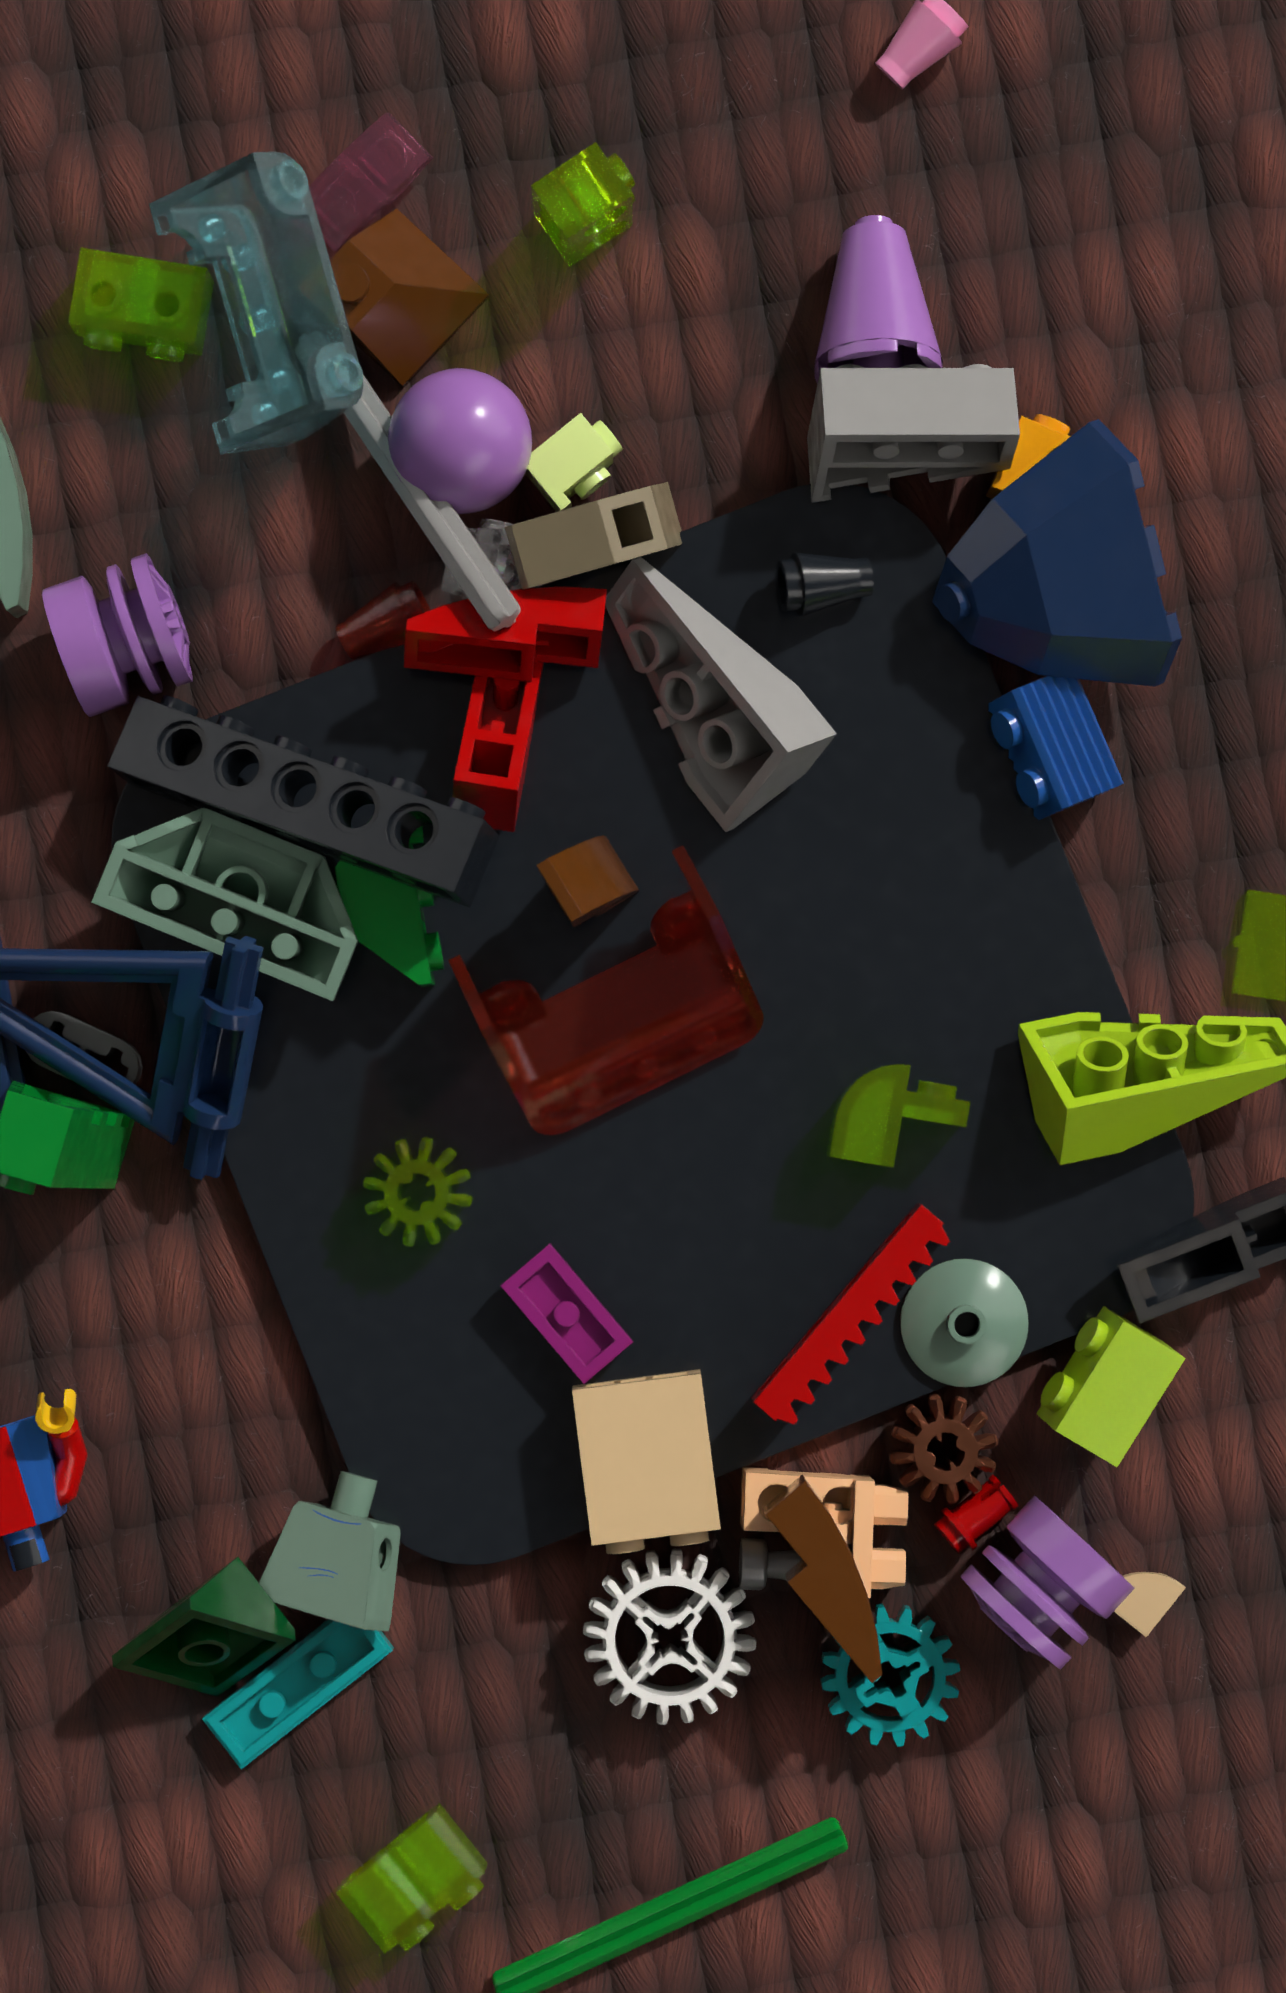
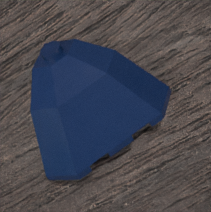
M1099 419L1087 423L992 498L947 555L932 601L939 609L941 615L958 630L969 644L1037 675L1155 687L1165 682L1182 640L1176 612L1167 613L1164 609L1157 577L1165 575L1166 570L1155 526L1143 525L1135 492L1136 489L1145 486L1139 461Z

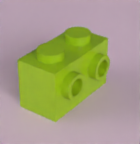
M1103 1306L1097 1317L1089 1319L1080 1329L1075 1340L1076 1351L1063 1372L1056 1373L1047 1382L1041 1395V1407L1036 1414L1059 1434L1118 1467L1186 1358L1162 1340Z

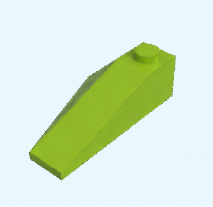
M1076 1012L1021 1023L1018 1026V1038L1035 1121L1059 1165L1123 1152L1286 1078V1026L1281 1018L1203 1016L1197 1021V1025L1161 1024L1160 1014H1139L1138 1023L1101 1022L1100 1013Z

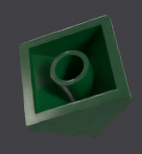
M237 1557L160 1614L113 1654L112 1664L117 1669L219 1696L294 1642L295 1629L240 1558Z

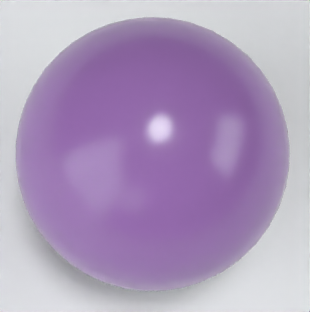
M454 368L442 370L424 377L403 395L391 417L388 430V445L392 461L404 479L423 490L431 500L447 501L453 506L457 514H470L495 506L508 497L521 482L532 453V431L523 405L513 391L504 383L491 375L477 370Z

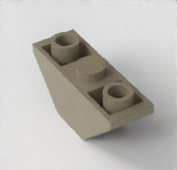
M668 482L596 500L505 527L522 590L682 544L679 533L682 530Z

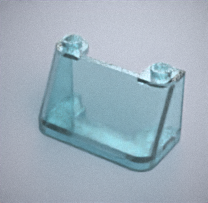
M276 151L254 152L149 204L157 235L176 233L184 238L192 247V250L186 252L189 265L213 264L246 382H241L225 389L228 401H235L234 409L229 416L211 423L220 455L288 446L315 434L357 404L362 397L364 386L362 368L358 361L309 189L308 178L303 168L294 159L285 153Z

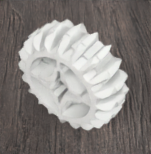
M676 1548L672 1549L670 1554L671 1568H659L658 1555L655 1550L646 1552L648 1572L643 1574L639 1573L634 1562L627 1559L622 1562L623 1573L629 1581L623 1586L616 1578L607 1575L602 1580V1586L606 1592L614 1597L612 1602L599 1597H592L589 1602V1609L605 1619L604 1622L590 1621L584 1623L583 1634L585 1636L603 1640V1643L592 1645L585 1649V1659L587 1662L606 1660L608 1663L594 1674V1681L597 1686L606 1685L614 1679L619 1681L610 1695V1702L615 1706L621 1704L630 1693L637 1696L632 1706V1716L637 1719H641L645 1714L648 1702L658 1704L656 1718L657 1723L661 1725L667 1724L669 1719L668 1706L680 1705L681 1718L684 1723L693 1722L694 1714L691 1702L700 1699L704 1709L709 1714H713L718 1710L715 1697L710 1691L717 1687L725 1696L733 1698L737 1693V1687L726 1676L727 1672L731 1671L742 1676H747L750 1672V1664L744 1659L735 1656V1651L749 1652L755 1650L756 1639L749 1635L737 1634L736 1630L754 1624V1615L752 1611L744 1610L732 1613L731 1610L746 1598L745 1592L739 1587L733 1588L725 1594L719 1591L729 1578V1572L723 1567L715 1571L709 1580L702 1577L708 1562L707 1557L702 1554L697 1555L694 1559L691 1571L681 1569L683 1554L681 1549ZM661 1586H679L694 1591V1594L689 1599L686 1598L676 1608L669 1610L659 1609L648 1600L645 1602L639 1597L645 1591ZM710 1604L716 1610L723 1625V1641L715 1662L704 1654L703 1648L693 1638V1631L702 1619L701 1615ZM624 1610L635 1619V1624L646 1635V1643L638 1653V1658L629 1668L619 1653L615 1637L617 1624ZM684 1620L685 1630L680 1631L681 1640L685 1641L686 1650L682 1647L677 1648L669 1643L663 1649L659 1648L655 1653V1643L659 1642L658 1632H653V1622L657 1626L661 1624L663 1627L671 1629L676 1623L681 1624ZM671 1663L680 1664L691 1673L695 1671L700 1676L689 1683L677 1686H662L645 1681L649 1675L653 1676L662 1666Z

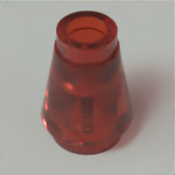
M413 580L402 586L394 582L349 616L346 621L336 625V631L346 653L354 660L362 655H369L377 651L404 645L407 619L431 609L422 591Z

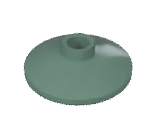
M974 1259L948 1260L925 1271L909 1289L900 1314L902 1340L913 1362L934 1380L956 1387L983 1385L1003 1375L1020 1356L1028 1334L1027 1307L1016 1284L995 1266ZM964 1312H971L978 1319V1328L970 1336H961L955 1330V1320L958 1315Z

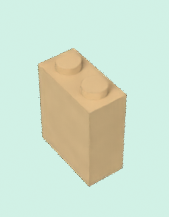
M700 1369L573 1385L572 1395L592 1546L605 1544L607 1554H622L645 1549L644 1539L669 1536L671 1546L692 1545L709 1541L708 1531L719 1530L721 1526Z

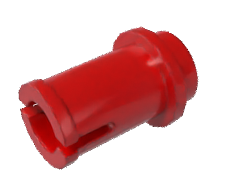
M993 1474L981 1485L982 1490L977 1494L971 1493L951 1511L947 1507L940 1510L943 1517L934 1525L958 1554L967 1547L972 1551L978 1547L975 1543L976 1539L1009 1512L1019 1507L1011 1493L1004 1485L1000 1486V1480Z

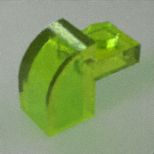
M896 1064L872 1069L856 1078L839 1098L834 1110L826 1156L894 1168L902 1117L966 1127L970 1102L955 1099L956 1086L919 1080L917 1092L907 1091L911 1065Z

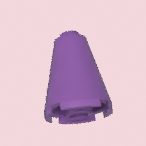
M881 215L862 217L855 222V225L846 229L842 235L815 361V379L817 384L821 368H836L846 364L860 365L864 368H900L910 364H920L928 368H943L942 356L906 232L901 226L894 224L888 217Z

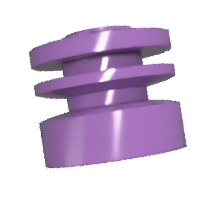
M147 553L131 558V566L137 588L129 589L117 564L107 567L106 576L110 597L99 601L94 589L83 576L43 589L44 607L60 658L77 699L89 717L129 704L127 673L137 670L143 683L153 695L161 693L163 686L157 666L158 662H165L169 674L177 687L193 681L189 663L190 641L181 612L170 586L156 571Z
M1034 1495L1006 1525L1011 1536L1023 1550L1018 1557L1013 1560L997 1548L988 1545L982 1553L1002 1574L993 1583L971 1564L962 1573L961 1578L971 1588L980 1605V1609L1026 1652H1032L1050 1661L1061 1670L1071 1659V1656L1051 1637L1053 1633L1061 1627L1083 1646L1089 1638L1083 1627L1073 1616L1074 1610L1081 1604L1096 1615L1107 1619L1135 1588Z

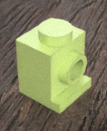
M580 413L531 453L525 475L555 512L572 508L569 499L577 493L584 500L610 479L611 474L607 471V468L613 464V458L623 451V448L601 420H598L591 426L582 413Z

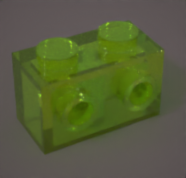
M80 247L68 324L77 336L84 337L83 344L85 346L98 350L120 352L122 343L147 347L146 355L166 361L182 362L184 361L185 353L202 356L214 280L206 267Z

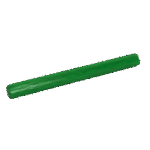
M830 1817L495 1971L492 1978L495 1992L540 1993L846 1852L848 1841L839 1821L836 1818Z

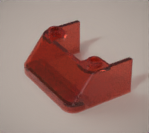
M683 845L672 850V853L689 891L668 900L654 914L650 929L657 945L565 991L542 1001L532 984L526 981L513 980L501 982L480 993L462 957L458 955L448 960L481 1033L531 1127L536 1132L544 1135H556L567 1132L746 1044L762 1028L764 1022L762 1009L723 919Z

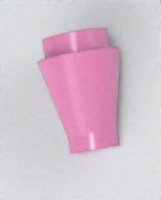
M915 0L886 51L875 64L894 84L903 90L912 79L961 45L962 42L959 37L965 32L968 25L944 0H924L923 2Z

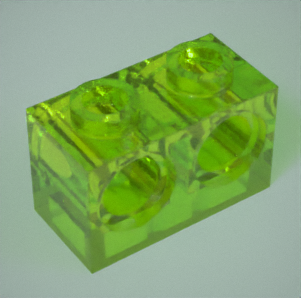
M595 142L531 185L534 216L565 262L571 267L632 226V203L636 200L631 189L636 184L620 157L613 153L606 158Z

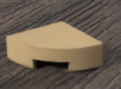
M1129 1573L1123 1575V1577L1135 1589L1114 1612L1147 1637L1186 1587L1176 1579L1162 1573Z

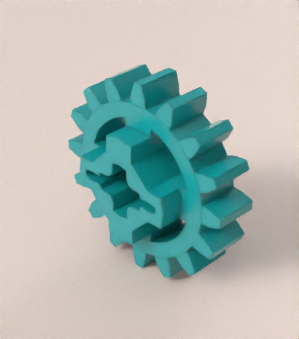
M883 1603L876 1604L874 1623L878 1635L881 1664L889 1661L894 1668L906 1666L899 1672L902 1683L898 1687L891 1689L886 1681L877 1684L875 1682L871 1683L862 1671L851 1678L852 1682L847 1683V1671L851 1658L842 1647L839 1652H823L821 1657L824 1664L835 1669V1674H830L820 1679L822 1690L838 1691L839 1693L828 1704L831 1714L837 1715L848 1711L850 1715L845 1724L846 1731L852 1735L865 1725L868 1727L870 1744L876 1746L881 1740L883 1732H891L897 1747L904 1746L905 1730L914 1728L916 1733L925 1739L929 1736L925 1720L930 1715L943 1722L948 1718L946 1711L940 1704L942 1697L958 1698L959 1695L958 1688L946 1681V1676L959 1672L960 1664L956 1659H942L941 1656L953 1645L949 1637L942 1635L931 1639L930 1635L935 1626L934 1620L927 1615L917 1625L911 1623L912 1610L907 1605H902L897 1618H889ZM880 1634H902L914 1639L918 1643L914 1644L912 1642L903 1648L885 1643ZM932 1666L931 1685L927 1695L920 1703L915 1695L919 1677L927 1673ZM877 1702L895 1707L899 1715L881 1716L867 1711L863 1706L867 1708Z

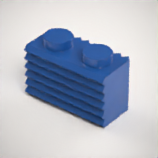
M1047 676L1018 687L989 703L988 711L993 714L991 717L993 735L1003 748L1009 750V758L1014 762V770L1018 772L1016 777L1018 793L1027 806L1034 808V817L1038 820L1090 800L1124 784L1079 679Z

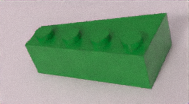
M13 1080L7 1091L0 1114V1186L34 1195L37 1184L50 1188L115 1189L135 1121L118 1110Z

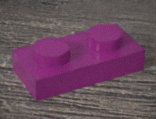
M551 1243L500 1285L583 1384L633 1343L630 1336Z

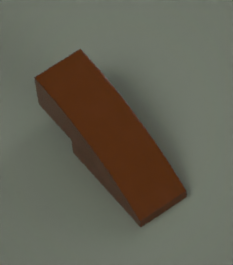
M604 835L567 848L536 865L540 875L573 928L594 915L596 918L640 891L609 840Z
M802 1474L763 1507L767 1518L802 1558L799 1563L785 1574L787 1583L870 1682L873 1683L882 1676L878 1635L866 1589L852 1553L829 1510Z

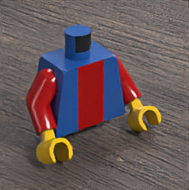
M65 1389L64 1407L54 1408L49 1406L45 1402L44 1392H41L37 1397L35 1415L0 1426V1537H3L13 1572L50 1560L39 1524L52 1521L67 1512V1504L76 1498L88 1454L78 1420L75 1418L76 1393L72 1389Z

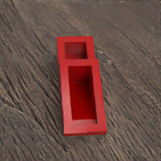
M544 587L510 590L520 605L521 612L516 617V622L513 625L498 631L488 629L469 599L446 604L407 619L404 668L532 682L534 661L598 668L607 589Z

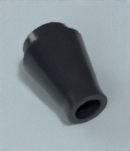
M793 552L791 559L779 560L776 565L777 597L779 605L784 612L796 610L799 616H803L854 598L871 596L873 593V571L868 558L850 559Z

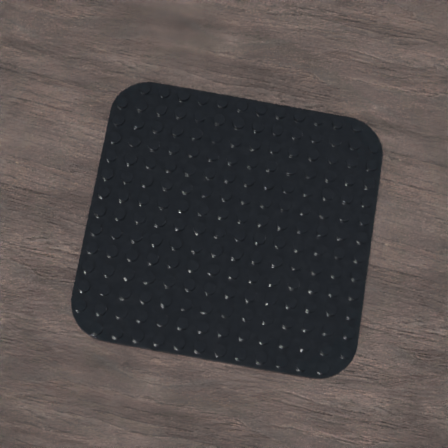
M811 484L798 486L679 532L682 541L681 545L640 556L798 685L837 733L806 774L736 828L725 832L688 786L678 765L686 759L671 727L661 728L653 711L661 705L646 673L634 670L605 607L598 668L544 662L515 831L508 832L494 829L500 837L471 907L469 908L433 895L434 906L423 908L426 932L439 933L444 970L433 971L435 985L419 986L359 941L334 1001L259 971L255 996L261 1000L263 1010L242 1119L239 1125L229 1129L224 1155L349 1473L378 1481L369 1513L375 1520L399 1526L401 1533L400 1542L422 1555L453 1564H491L521 1556L589 1529L572 1395L573 1385H581L583 1383L500 1286L549 1243L552 1244L633 1340L632 1344L585 1384L700 1369L714 1478H717L948 1386L925 1374L909 1356L901 1336L900 1314L904 1299L911 1285L895 1280L892 1287L900 1301L895 1306L878 1300L875 1307L883 1321L876 1325L861 1320L858 1326L866 1341L860 1345L844 1340L841 1346L849 1361L843 1365L827 1360L824 1365L832 1381L827 1385L812 1379L807 1385L815 1401L810 1405L796 1399L793 1400L791 1406L798 1418L795 1424L779 1419L774 1421L753 1403L751 1398L916 1203L922 1204L944 1223L942 1227L950 1242L947 1246L932 1241L925 1245L933 1262L928 1266L912 1260L908 1266L915 1279L917 1280L918 1277L931 1267L953 1259L979 1260L1003 1271L1020 1290L1028 1312V1334L1019 1357L1077 1335L1089 1319L1097 1317L1103 1306L1120 1316L1134 1310L1116 1262L1143 1244L1193 1217L1194 1188L1191 1170L1175 1128L1120 1153L1059 1165L1036 1124L1018 1038L1019 1024L1076 1012L1100 1013L1101 1022H1133L1052 819L1048 816L1038 820L1034 817V808L1027 806L1023 802L1016 786L1018 772L1014 770V762L1009 758V750L1003 748L993 735L991 728V717L993 714L988 711L989 703L1001 697L1002 694L984 650L969 644L932 603L946 555L933 533L922 520L901 503L883 493H870L869 488L849 485L831 488V500L812 503ZM793 552L850 559L868 558L873 571V593L871 596L854 598L803 616H799L796 610L784 612L779 605L777 597L776 565L779 560L791 559ZM632 559L563 578L540 588L581 587L607 589V596ZM405 641L205 720L216 723L220 715L231 717L252 727L255 730L253 735L255 738L272 744L277 735L290 738L312 750L311 758L328 764L331 763L333 756L349 759L369 770L367 778L387 785L392 776L405 779L424 788L427 791L426 799L447 805L449 798L453 796L454 775L475 676L404 668ZM202 743L194 744L184 752L181 761L182 766L193 763L199 757ZM259 763L250 764L241 771L238 777V786H245L255 779L258 774ZM127 783L116 807L112 828V850L117 841L137 835L198 809ZM316 783L305 785L297 792L294 799V807L304 806L313 799L317 788ZM366 804L357 809L351 820V828H359L366 825L374 814L375 805ZM433 825L422 826L424 843L413 844V849L421 848L429 842L433 834ZM604 835L609 840L640 891L596 918L594 915L573 928L540 875L536 865L567 848ZM323 855L326 857L337 885L335 866L340 860ZM132 919L144 950L208 951ZM213 953L207 987L210 989H216L222 960V956ZM157 983L167 1007L171 983ZM964 1312L958 1315L954 1324L956 1332L961 1336L974 1334L978 1328V1319L975 1314Z

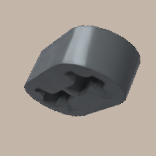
M50 1011L41 1013L33 1018L50 1030H53L58 1022L62 1023L65 1026L62 1036L80 1045L79 1049L87 1054L93 1051L100 1055L111 1056L116 1048L123 1052L121 1063L129 1068L125 1078L134 1084H137L140 1080L143 1069L141 1056L136 1047L126 1040L69 1014ZM27 1052L30 1059L39 1066L67 1078Z

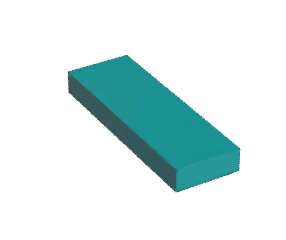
M327 1619L205 1714L202 1720L239 1768L243 1769L391 1653L394 1647L382 1631L359 1629Z

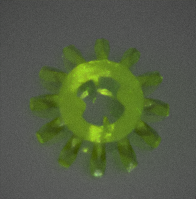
M428 1137L422 1138L419 1145L418 1159L414 1160L408 1142L405 1139L396 1141L395 1149L402 1163L398 1166L388 1156L382 1153L377 1154L374 1158L375 1164L389 1174L387 1180L377 1177H366L363 1186L369 1190L384 1191V1199L372 1201L365 1206L367 1214H376L386 1208L389 1209L392 1215L382 1223L379 1229L384 1236L392 1233L400 1221L406 1223L403 1233V1244L405 1246H413L415 1244L418 1225L421 1224L424 1225L426 1237L430 1244L439 1243L441 1241V1232L435 1219L439 1217L449 1228L458 1230L463 1222L459 1216L447 1209L449 1203L468 1207L472 1205L473 1197L469 1194L453 1193L451 1186L470 1179V1171L468 1169H461L448 1176L444 1170L454 1161L457 1152L453 1148H447L442 1152L436 1163L430 1161L434 1144L433 1139ZM417 1173L430 1178L426 1186L434 1184L436 1195L434 1200L424 1201L420 1206V1210L413 1209L407 1205L411 1197L403 1199L401 1195L402 1184L414 1182Z

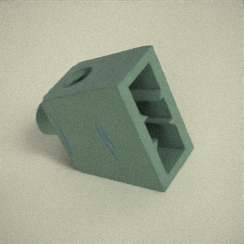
M340 1471L331 1506L298 1501L293 1506L259 1582L274 1603L359 1629L389 1631L401 1533L399 1526L368 1517L377 1480Z

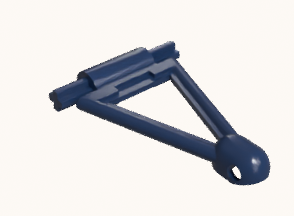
M244 936L241 940L233 937L226 938L216 989L207 988L213 960L212 951L0 948V980L171 983L151 1094L1 998L0 1035L173 1146L179 1138L185 1115L191 1122L183 1168L191 1170L190 1176L195 1179L202 1180L205 1175L218 1178L221 1174L229 1129L240 1124L263 1010V1004L255 996L264 947L256 945L257 939Z

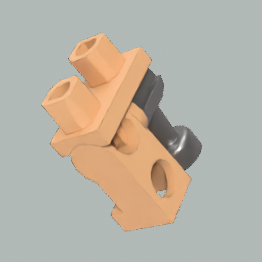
M742 1467L740 1525L744 1531L779 1532L765 1515L763 1507L803 1474L829 1510L845 1539L856 1563L868 1598H871V1589L905 1586L906 1551L895 1548H873V1525L907 1526L909 1496L905 1489L886 1484H875V1481L869 1475L768 1470V1468ZM741 1538L739 1588L742 1590H762L766 1586L767 1578L786 1580L785 1574L799 1563L802 1558L795 1550L768 1552L767 1543L764 1539Z

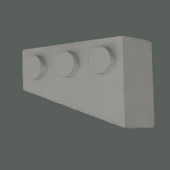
M855 364L841 365L836 368H821L807 435L811 502L831 500V488L868 482L870 493L890 490V478L928 472L929 481L932 483L1010 469L1020 437L1014 368H992L984 364H974L964 368H928L920 364H910L900 368H864Z

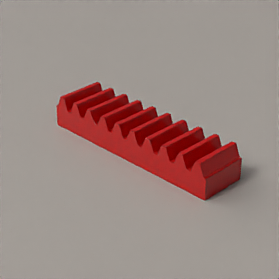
M916 1203L751 1397L753 1403L774 1421L779 1419L795 1424L798 1418L791 1406L793 1400L796 1399L810 1405L815 1401L807 1385L812 1379L827 1385L832 1381L824 1365L827 1360L843 1365L849 1361L841 1346L844 1340L860 1345L866 1341L858 1326L861 1320L876 1325L883 1321L875 1307L878 1300L895 1306L900 1301L892 1287L895 1280L911 1286L916 1282L908 1266L912 1260L930 1266L933 1259L925 1245L932 1241L947 1246L950 1242L942 1227L944 1223L922 1204Z

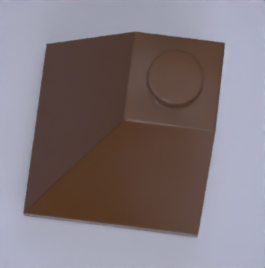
M397 208L349 239L305 285L311 303L402 388L411 381L489 298V294Z

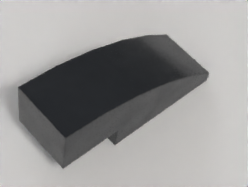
M1279 1178L1214 1206L1169 1229L1117 1261L1116 1264L1139 1323L1260 1278L1258 1269L1286 1259V1178Z

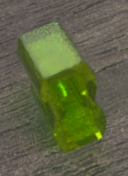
M438 1803L340 1883L336 1894L384 1954L397 1944L404 1951H407L434 1928V1924L429 1919L434 1913L448 1903L456 1911L483 1889L484 1884L479 1878L485 1873L487 1861L442 1805Z

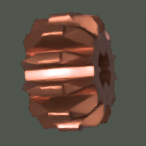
M932 1394L928 1397L931 1416L924 1418L920 1410L913 1404L905 1408L907 1416L916 1424L913 1431L899 1425L892 1427L891 1435L899 1441L909 1443V1447L891 1451L889 1459L892 1464L899 1465L914 1462L901 1474L899 1481L905 1488H908L925 1476L920 1489L922 1500L931 1502L940 1483L943 1484L947 1502L955 1504L959 1501L956 1482L963 1480L967 1488L974 1494L982 1490L980 1482L971 1474L974 1467L985 1472L993 1473L995 1471L996 1463L988 1457L978 1455V1450L991 1449L997 1446L998 1438L995 1434L990 1433L973 1435L988 1420V1416L982 1410L974 1412L961 1422L967 1408V1400L965 1398L956 1396L951 1403L948 1415L944 1414L940 1396ZM941 1433H952L951 1442L959 1449L958 1455L953 1461L948 1456H945L946 1464L944 1465L935 1464L936 1456L927 1448L929 1442L933 1437L942 1441Z

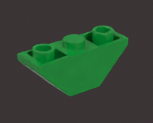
M422 826L412 833L409 839V849H413V844L424 843ZM339 861L335 866L337 886L358 941L419 986L435 985L433 971L444 970L439 933L426 932L423 908L434 906L433 894Z

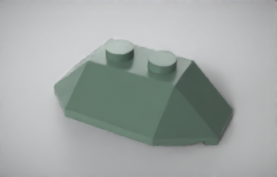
M205 807L137 835L117 841L91 902L221 956L225 940L228 937L241 940L244 936L257 939L256 945L264 947L260 972L331 1001L335 1000L358 943L354 928L325 856Z

